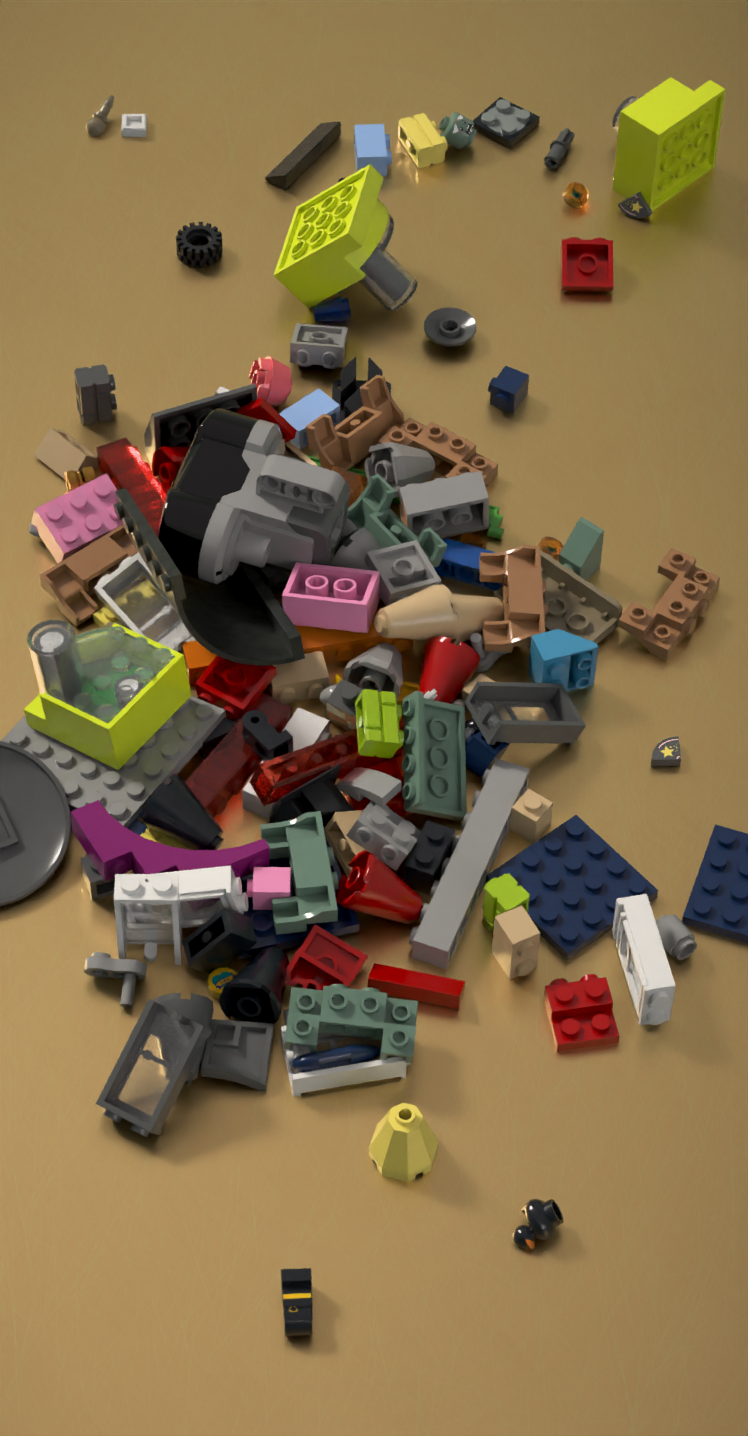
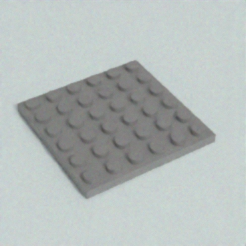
M191 696L119 770L28 726L25 716L1 741L28 751L53 772L65 792L70 812L98 800L114 819L128 828L143 811V807L154 792L163 783L168 785L172 781L170 776L175 773L178 774L203 746L202 743L224 717H227L224 709Z

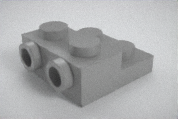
M296 323L290 343V363H296L301 367L322 365L327 369L342 367L345 358L348 328Z
M417 540L366 552L365 561L370 570L379 571L380 597L385 606L432 585H440L442 582Z
M371 800L346 836L368 852L373 853L378 859L396 871L417 842L421 831L411 822L406 821L390 810L387 805L382 807Z

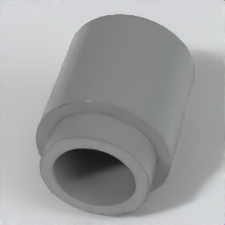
M675 914L663 915L656 920L663 947L671 957L683 960L695 951L697 943L694 941L695 936Z

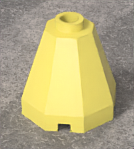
M401 1103L392 1107L377 1124L369 1146V1156L372 1161L376 1162L377 1169L382 1176L409 1182L416 1179L417 1174L423 1172L424 1175L432 1170L439 1142L417 1106Z

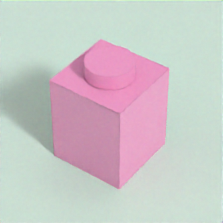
M254 867L253 879H247V897L253 898V910H272V899L291 897V867Z

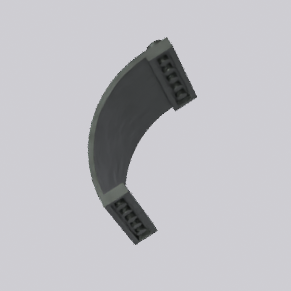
M123 488L115 491L117 503L113 505L118 520H122L130 540L187 630L203 647L221 658L246 665H280L305 659L300 633L253 565L239 562L235 572L219 584L200 580L198 573L179 570L128 490Z

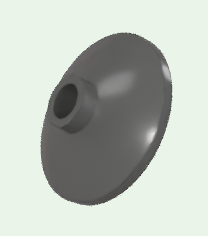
M451 307L441 308L431 312L426 317L424 331L427 337L437 344L458 346L470 341L474 337L476 322L464 310Z

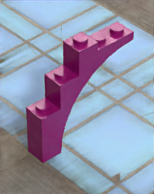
M98 800L71 811L72 831L104 881L114 878L115 874H125L131 870L135 874H155L231 866L235 877L243 878L252 874L254 867L269 866L270 847L264 839L243 846L220 850H189L166 846L132 832L114 819ZM220 898L188 902L193 910L202 906L211 905Z

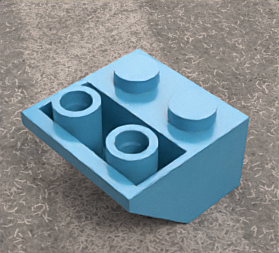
M560 629L532 635L528 674L533 683H560L565 691L582 689L593 685L598 645L595 642Z

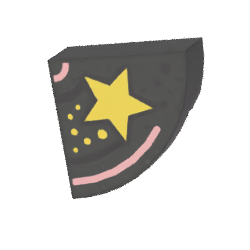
M641 192L630 196L618 204V207L625 214L634 218H645L653 213Z
M679 736L667 738L656 745L652 753L651 766H680Z

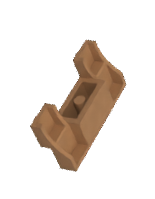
M376 375L360 387L363 406L335 427L332 417L327 414H322L305 427L310 450L318 452L322 468L342 475L371 453L369 452L370 446L377 445L378 441L393 426L399 428L405 422L403 412L392 399L383 376Z
M409 417L399 428L393 426L378 441V444L394 442L427 451L435 461L434 471L445 476V478L458 476L465 472L481 471L484 483L489 485L498 474V464L476 453V444L434 422L425 426Z
M122 524L98 540L92 541L85 548L69 555L62 562L40 574L41 587L58 602L59 611L75 626L86 621L99 610L98 605L90 597L96 593L94 587L104 575L111 574L118 569L124 559L130 556L133 557L138 553L124 525ZM143 576L139 581L142 583L147 578Z
M521 545L504 552H481L479 557L480 581L502 583L504 621H484L483 650L512 653L514 646L530 647L531 636L545 632V621L548 615V604L543 603V598L546 595V581L542 580L540 546Z
M673 548L669 550L658 565L657 572L673 582L654 609L650 610L631 602L618 620L619 628L632 634L652 655L665 661L668 660L686 633H692L698 616H704L711 598L718 590L720 577L696 567V558Z

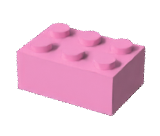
M107 473L35 508L32 525L57 563L62 562L69 555L75 554L88 546L92 541L98 540L123 524L122 520H118L113 505L117 503L115 494L117 489Z
M296 562L282 594L283 610L293 625L368 633L380 602L379 571Z

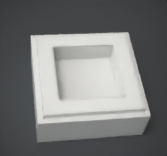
M122 114V137H146L147 114Z

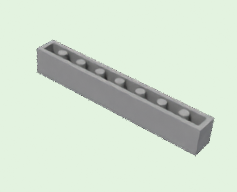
M496 758L492 768L486 769L482 779V785L484 786L481 791L477 790L473 797L472 807L474 808L471 813L467 812L462 822L463 832L461 835L457 834L454 838L451 848L453 854L451 858L446 857L441 869L442 878L440 881L435 880L430 894L432 900L430 904L425 903L420 914L421 924L419 928L414 927L411 932L409 944L413 945L412 958L444 969L448 968L485 885L486 875L490 873L510 829L511 807L528 788L529 768Z

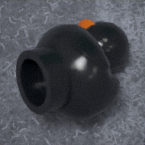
M540 1199L528 1201L523 1206L522 1213L526 1215L529 1226H518L513 1232V1241L520 1248L528 1247L533 1250L535 1238L541 1240L550 1239L556 1230V1226L564 1222L557 1203L553 1199L546 1202Z

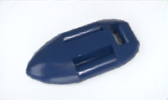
M362 1044L348 1045V1047L319 1052L314 1051L297 1056L293 1060L291 1071L293 1074L369 1062L381 1054V1049L372 1045Z

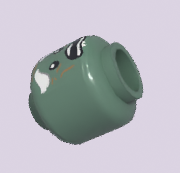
M457 112L452 113L449 117L444 116L438 126V129L441 130L440 136H444L447 144L458 150L464 146L469 147L477 132L474 129V122Z

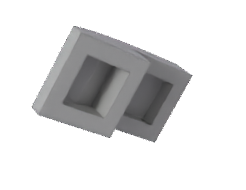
M362 767L354 768L336 784L340 791L360 802L366 797L382 807L402 790L400 780L383 772Z

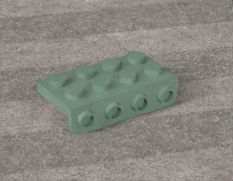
M415 691L403 698L401 706L404 732V758L402 760V770L404 771V786L402 789L404 811L461 822L467 813L465 707L426 699L423 692Z

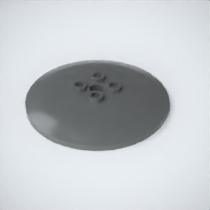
M0 741V906H4L32 894L54 874L68 846L71 818L65 792L53 772L28 751L16 745Z

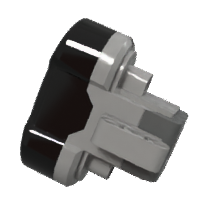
M218 408L213 410L198 427L191 446L175 475L170 489L167 491L160 520L158 539L181 574L213 584H219L229 575H232L239 562L260 568L268 566L292 573L296 562L330 566L347 521L349 484L335 471L284 456L285 440L282 439V433L277 424Z

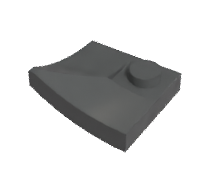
M212 1019L210 1024L212 1033L207 1038L201 1065L202 1076L229 1080L260 1091H266L275 1034L274 1024Z

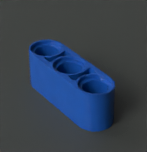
M442 539L448 546L440 565L434 567L438 575L493 591L502 586V583L480 581V553L497 552L451 539Z

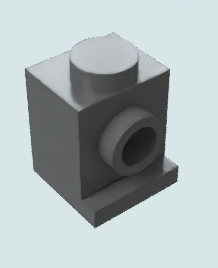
M87 854L85 857L80 858L82 874L91 900L114 895L115 877L104 881Z

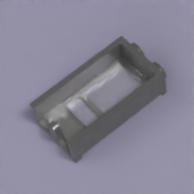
M477 681L465 700L468 710L488 745H494L496 742L568 743L569 746H573L586 726L563 685L560 683Z
M148 999L96 1102L97 1105L105 1108L103 1115L119 1123L122 1118L132 1123L130 1129L143 1136L148 1137L149 1133L160 1135L161 1129L212 1030Z

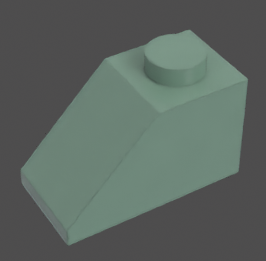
M581 517L559 553L558 562L572 569L584 580L590 578L600 569L604 530Z

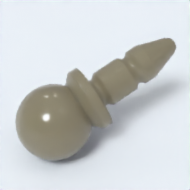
M113 95L109 96L103 102L99 112H94L93 118L88 120L86 124L88 134L99 136L105 132V124L109 122L107 116L113 107Z

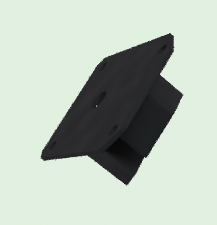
M356 357L342 369L341 380L333 382L332 399L340 405L341 422L363 406L360 387L368 381L356 380ZM368 358V381L376 375L383 376L382 370L371 358ZM386 381L388 390L391 394V384Z
M334 766L282 796L272 806L267 824L288 821L307 812L321 811L323 827L325 828L335 812L354 811L335 785L341 766Z

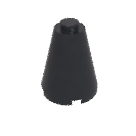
M176 773L171 775L170 778L174 781L169 786L163 783L154 792L142 809L147 814L145 817L139 816L138 821L144 826L193 850H217L224 841L221 837L223 830L185 781Z
M275 947L262 949L224 986L219 998L223 1013L229 1019L232 1016L238 1021L276 1023L281 1015L286 985V968L289 964L287 955Z

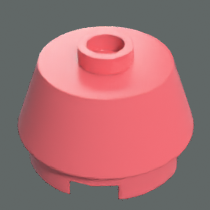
M270 356L266 358L259 357V361L254 360L249 378L252 379L251 384L257 386V399L262 397L272 407L283 405L292 390L290 368Z

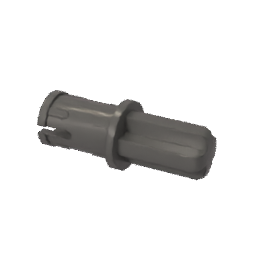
M565 128L558 138L552 141L550 151L544 158V164L549 169H556L561 159L568 154L569 146L575 137L574 133L570 132V129Z

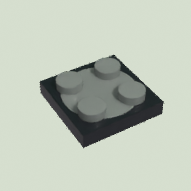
M499 97L477 116L473 122L474 129L477 132L512 148L539 124L540 117Z

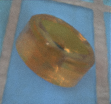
M572 182L564 189L563 199L568 206L578 209L583 207L589 200V192L583 184Z
M467 533L460 537L459 542L483 549L487 548V540L481 535Z
M544 537L537 546H540V550L550 554L558 561L559 553L564 545L556 538Z

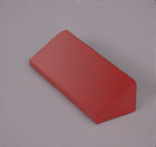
M374 963L368 977V987L376 988L380 992L387 993V995L455 1009L460 1007L466 982Z

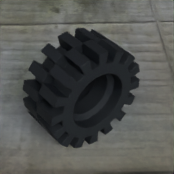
M194 222L190 223V227L187 225L183 226L182 230L179 229L178 235H176V249L179 260L181 262L184 261L186 266L191 263L192 268H196V265H200V268H205V264L210 267L213 265V261L217 263L219 258L222 257L223 252L222 234L218 231V228L216 226L211 228L210 223L203 226V222H198L199 225L196 226Z

